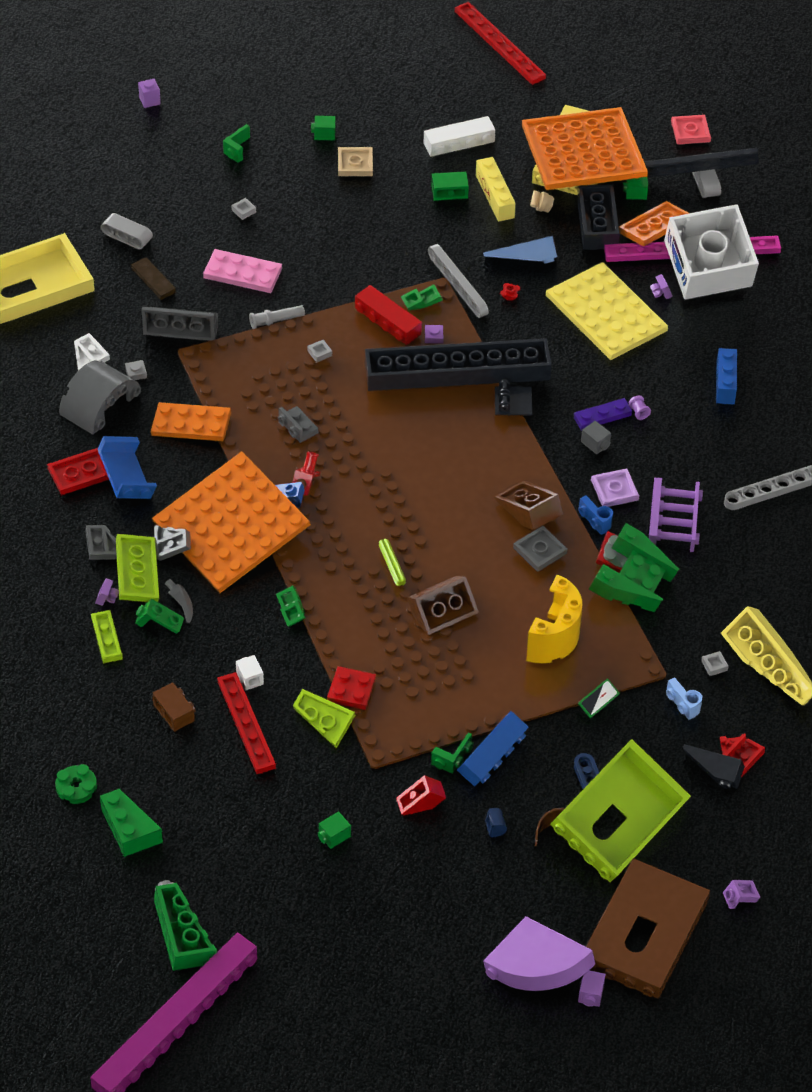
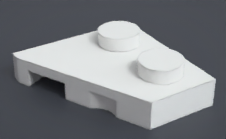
M90 333L74 341L78 370L94 360L99 362L110 360L109 354Z

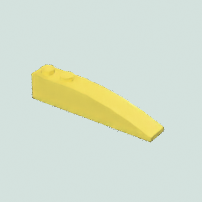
M747 606L721 634L743 662L753 667L759 674L765 676L770 682L804 706L812 698V682L792 651L759 609Z

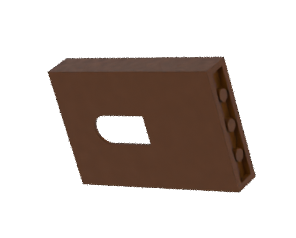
M633 858L586 945L587 948L593 951L595 965L589 971L606 974L605 978L609 980H615L627 988H634L643 992L646 996L659 999L708 903L710 890ZM638 916L656 923L657 926L644 950L641 952H631L626 948L625 940Z

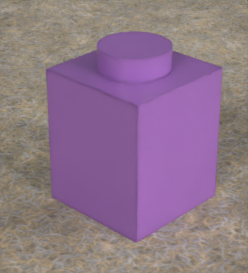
M155 79L138 82L139 98L144 108L160 105V89Z
M588 971L583 975L579 991V1003H583L586 1006H600L606 974Z

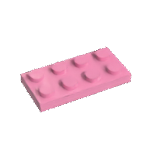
M214 249L203 277L271 293L282 270V264Z

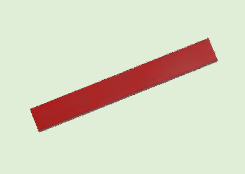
M466 2L455 7V13L532 85L546 79V74L473 5Z

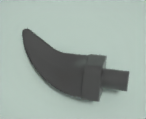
M169 579L165 583L170 589L168 593L182 606L186 621L190 623L193 616L191 599L181 584L176 585Z

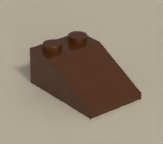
M522 481L495 496V500L522 526L531 530H536L563 515L559 494L526 481Z

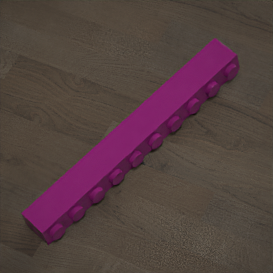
M237 932L90 1077L92 1088L96 1092H125L131 1083H135L139 1079L141 1073L146 1068H150L154 1064L156 1058L161 1053H165L169 1049L170 1044L176 1038L179 1039L184 1034L185 1029L190 1024H194L198 1020L200 1014L205 1009L208 1010L213 1005L214 1000L219 995H223L233 981H237L242 976L243 971L248 966L251 967L256 962L257 946Z

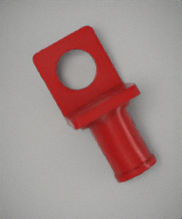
M309 451L307 452L304 467L295 470L292 483H296L299 479L306 481L305 496L309 495L313 478L320 476V472L314 470L319 454Z

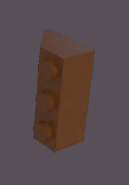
M455 576L407 597L414 618L427 635L479 613L466 576Z

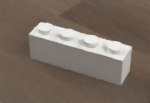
M488 116L424 131V145L430 157L495 142V128Z

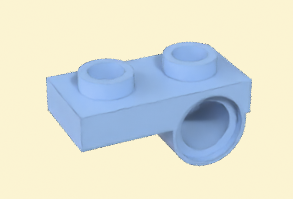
M675 677L668 680L666 690L668 698L675 702L680 713L684 714L688 720L696 717L701 709V693L696 690L686 692Z

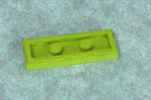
M111 611L91 614L103 663L122 660V653Z

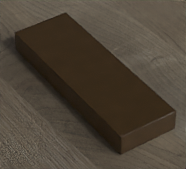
M147 257L131 264L132 270L160 300L176 293V288Z

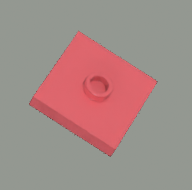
M705 115L671 118L677 144L707 143L711 141Z

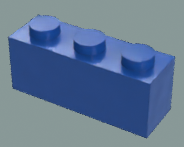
M719 348L716 373V403L735 404L737 391V349Z

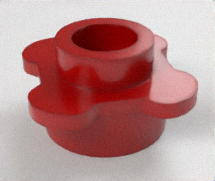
M509 283L503 285L504 289L500 293L501 296L506 300H514L518 297L517 293L520 291L518 285Z

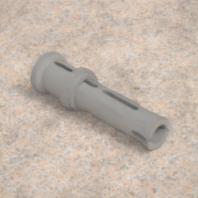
M303 305L271 312L270 310H264L262 313H250V324L252 329L262 325L269 326L273 322L305 316V310Z

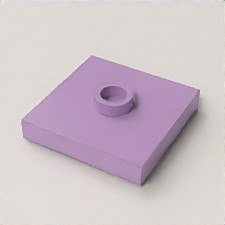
M628 469L591 476L592 484L602 506L610 507L639 500V494Z

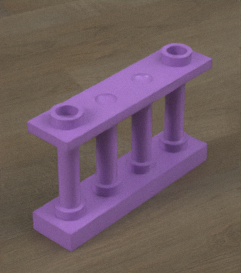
M654 478L649 539L655 545L656 541H660V539L691 542L690 552H694L695 544H699L700 533H696L698 501H702L703 490H699L700 482H696L695 491L665 488V486H661L662 478ZM673 496L682 498H692L694 499V504L684 505L664 503L663 500H660V497ZM663 510L693 513L692 520L668 518L659 515V512H663ZM658 526L692 527L691 534L662 532L661 529H658Z

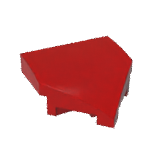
M745 734L728 739L726 736L720 737L722 755L742 760L745 766L742 776L765 753V747L750 739H746Z

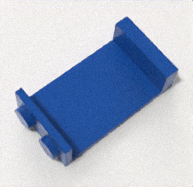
M103 436L97 449L116 498L151 499L157 487L156 483L146 482L135 455L140 443L138 437Z

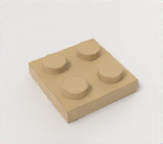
M338 147V176H373L372 147Z

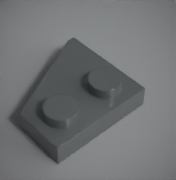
M154 526L157 560L161 561L191 549V538L188 530Z

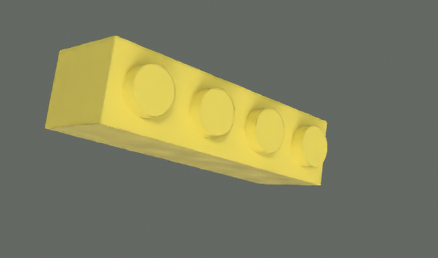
M494 158L477 160L476 177L498 222L515 218V201Z

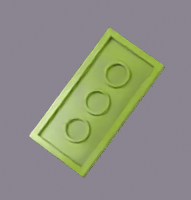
M117 534L116 554L119 600L148 602L153 599L158 602L159 588L155 537Z

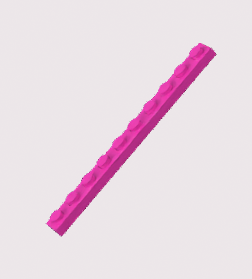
M778 236L749 237L755 254L781 252ZM651 242L646 246L639 245L638 243L604 245L606 262L670 259L665 242Z

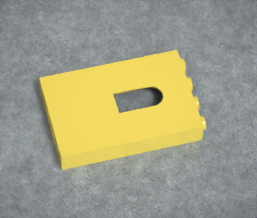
M65 233L0 255V324L94 291L93 277ZM28 279H32L37 288L12 298H6L1 295L3 288Z

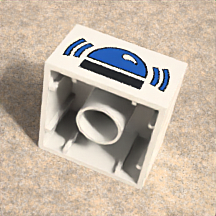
M738 204L669 218L664 242L684 300L751 287L753 285L759 263Z

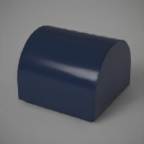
M490 808L485 819L489 836H501L507 831L502 810Z

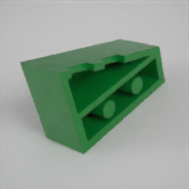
M120 789L100 796L102 812L124 857L163 843L162 829Z

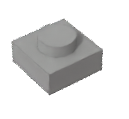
M244 198L232 205V211L243 220L256 213V207L248 199Z
M324 340L307 346V351L316 363L332 356V350Z
M143 360L125 363L128 377L133 380L147 378Z
M720 651L702 656V663L709 676L728 671V664Z

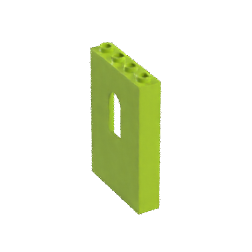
M631 739L550 825L558 835L563 836L568 841L571 848L577 850L584 857L588 864L599 871L602 878L611 882L691 796ZM613 804L627 819L608 839H598L593 834L592 826Z

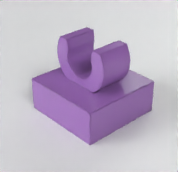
M663 275L656 276L658 283L650 286L655 298L660 297L662 294H664L666 299L673 297Z
M105 579L96 599V604L103 606L105 600L110 603L115 602L119 590L111 588L112 580Z

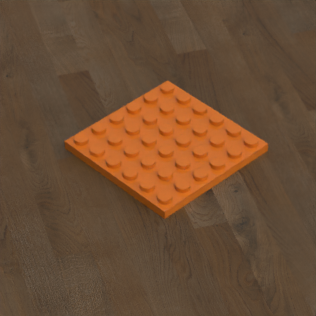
M621 107L522 120L524 133L546 190L647 177V168Z
M242 451L152 518L153 522L162 528L173 527L175 529H186L190 532L191 549L182 553L219 593L223 592L311 525L310 521Z

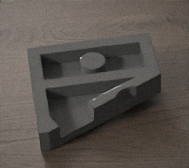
M86 525L85 531L89 559H117L116 538L110 534V530L106 525Z

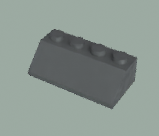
M142 307L143 335L207 341L215 340L218 329V313Z

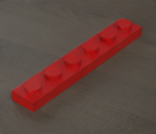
M237 673L218 677L219 687L256 774L276 769V763Z

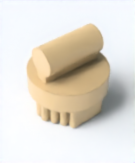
M533 191L530 206L536 208L537 211L548 213L553 206L554 198L546 192Z

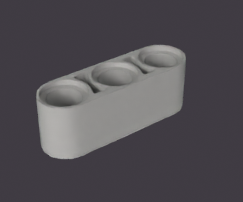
M714 169L692 172L703 198L721 195V185Z
M112 213L101 225V230L104 234L136 249H142L153 237L149 228L115 213Z

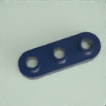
M581 753L575 757L574 769L582 789H584L589 784L588 781H592L596 777L599 770L591 755Z

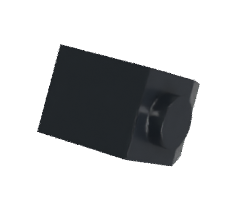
M684 744L683 749L686 755L713 778L719 786L726 789L731 787L738 788L745 768L741 759Z

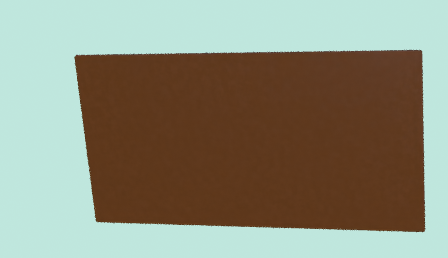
M440 278L384 293L385 296L422 322L421 335L408 345L398 341L393 335L384 331L382 327L370 321L364 314L359 313L355 309V302L178 350L179 358L201 405L231 408V416L224 441H219L228 461L242 451L274 485L292 483L295 470L304 467L308 451L319 454L314 470L320 472V476L313 478L309 495H303L301 506L298 508L310 521L311 525L274 552L272 557L286 587L289 588L293 585L298 592L306 617L302 621L331 683L337 666L376 674L375 684L366 710L342 705V707L355 712L356 716L351 726L372 769L431 752L435 747L441 749L460 743L468 732L472 734V739L489 734L510 711L523 722H527L578 706L580 700L607 678L620 693L662 680L666 677L663 666L629 605L622 604V601L615 599L612 601L604 599L589 590L596 574L602 567L595 563L599 551L524 416L495 415V386H499V383L368 391L365 349L482 342L447 278ZM434 284L443 300L425 308L408 311L401 296L414 289L420 292ZM425 325H443V343H425ZM324 340L332 350V356L316 363L307 351V346ZM298 406L318 427V434L300 443L290 435L285 426L279 423V408L283 407L288 411ZM299 479L297 482H302L305 489L306 481L303 479ZM522 481L559 494L563 515L557 517L556 520L548 522L543 526L568 549L567 554L539 572L513 549V543L535 530L522 526L495 500L496 495ZM380 540H389L405 576V585L397 586L379 548ZM556 575L562 576L577 588L582 598V615L578 643L575 649L563 659L557 658L552 660L551 663L526 661L528 632L535 618L555 623V620L547 618L554 598V592H550V587ZM455 576H466L479 613L427 635L414 618L407 597Z

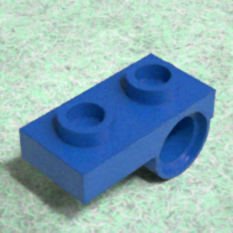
M302 482L275 485L297 509L301 506L305 492Z
M586 495L580 498L579 513L590 522L592 528L601 535L611 529L612 509L607 506L597 508Z

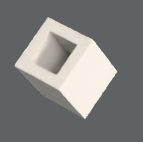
M255 655L236 661V673L245 691L264 684L263 671Z

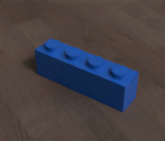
M510 711L457 771L474 787L479 782L483 784L491 776L489 771L492 768L496 770L503 762L501 760L502 756L508 757L515 749L512 745L515 742L519 744L526 737L524 732L528 726Z

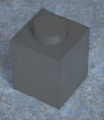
M597 421L582 429L581 442L595 454L606 450L610 446L611 433Z

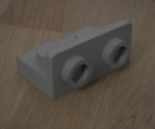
M298 406L288 411L283 407L279 408V423L285 426L290 435L300 443L318 434V427Z

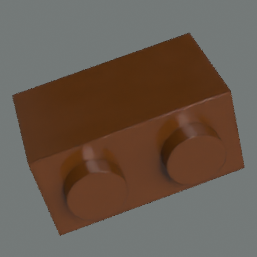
M173 682L152 693L153 705L174 732L195 721L194 712L196 710L193 703L186 700L182 689L177 688Z

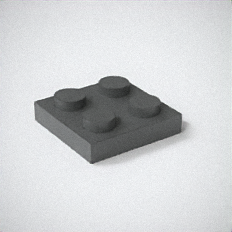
M544 526L539 527L513 543V549L537 572L566 555L568 551Z

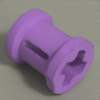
M638 395L630 399L629 406L634 410L635 417L638 420H643L650 415L651 409L645 405L642 396Z

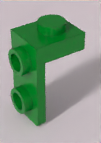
M244 125L223 140L224 154L238 163L243 160V147L241 144L250 138L249 125Z
M151 599L144 606L141 605L136 612L138 617L135 624L143 627L151 619L177 634L181 629L184 617Z
M467 733L454 755L435 747L432 751L431 764L438 769H443L453 774L455 769L462 765L465 754L470 753L473 748L472 734Z

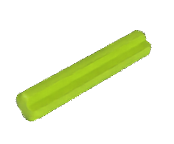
M380 540L379 548L397 586L405 585V576L389 540Z

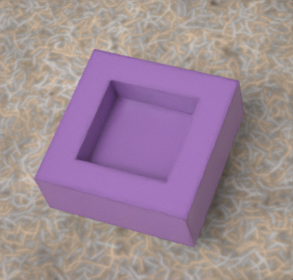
M425 325V343H443V325Z

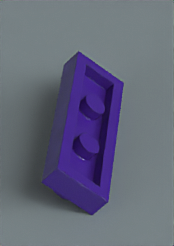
M625 398L574 412V419L581 430L594 421L601 425L632 416V410Z

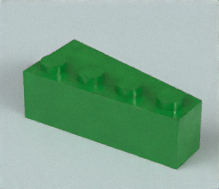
M172 883L156 886L154 902L173 971L204 966L217 953V949L209 941L208 934L200 926L196 914L191 911L189 903L178 884Z

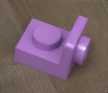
M732 880L723 891L730 909H734L739 902H757L760 899L754 882L750 880Z

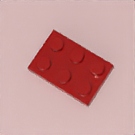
M98 448L47 464L48 470L61 495L109 480L97 450Z

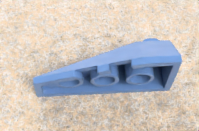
M553 236L483 253L486 257L532 261L544 260V264L553 262L554 258L557 257Z

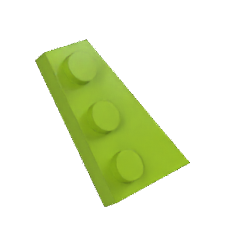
M302 689L293 704L294 709L335 748L338 747L356 716L354 711Z

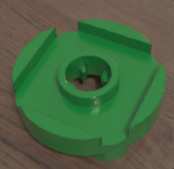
M87 765L70 766L57 773L55 781L56 792L62 800H69L73 804L88 801L97 789L96 776ZM80 782L79 787L71 786V784Z

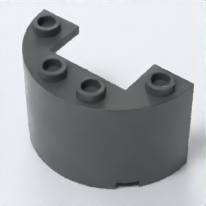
M94 360L85 364L67 385L69 387L67 395H63L61 399L59 414L94 435L105 425L104 411L124 394H126V400L130 402L140 394L141 387L137 381L108 364Z

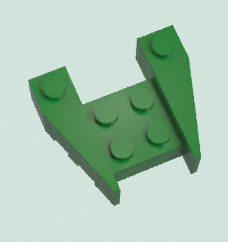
M626 523L611 547L627 557L620 573L603 564L591 583L589 590L604 599L611 601L613 599L622 601V604H634L641 606V609L655 612L663 598L654 594L655 589L661 578L671 582L679 568L644 533Z

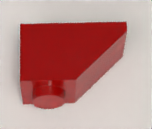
M424 775L396 799L401 814L408 815L433 809L446 799V795L441 781Z

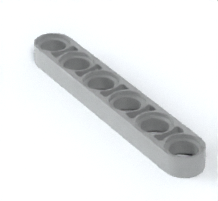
M438 244L430 246L428 253L431 260L478 318L488 315L489 311L485 301Z
M812 465L729 491L725 495L724 505L730 510H736L811 486ZM796 477H802V478H804L805 480H804V481H797L795 478H796ZM785 482L788 486L782 487L778 483ZM768 487L771 491L764 492L762 488ZM752 493L754 494V497L750 498L747 497L745 494ZM735 498L738 502L731 503L728 499Z

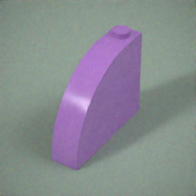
M525 916L484 960L487 976L493 980L496 979L517 989L542 991L558 988L577 980L595 965V960L591 949Z

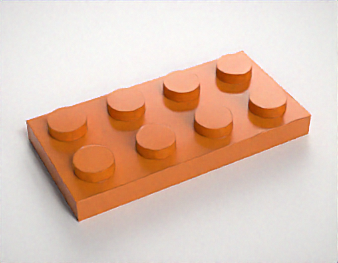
M666 201L619 226V233L639 245L646 246L666 235L670 217L690 213Z
M159 402L151 434L152 436L224 441L231 416V408Z

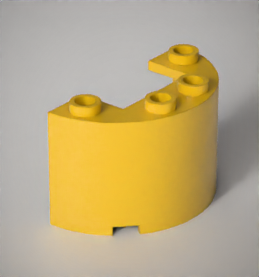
M556 575L550 587V592H554V598L547 618L555 620V623L535 618L528 632L526 661L551 663L554 659H563L575 649L578 643L582 615V598L577 588L562 576Z

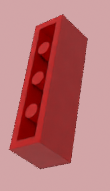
M369 285L355 295V309L368 317L370 321L382 327L384 331L393 335L398 341L408 345L421 335L422 322L373 286Z

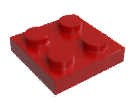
M337 666L327 700L335 704L366 710L375 684L376 674Z

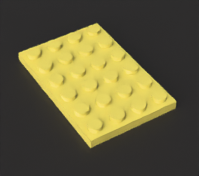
M603 262L546 290V296L610 360L668 331V325Z

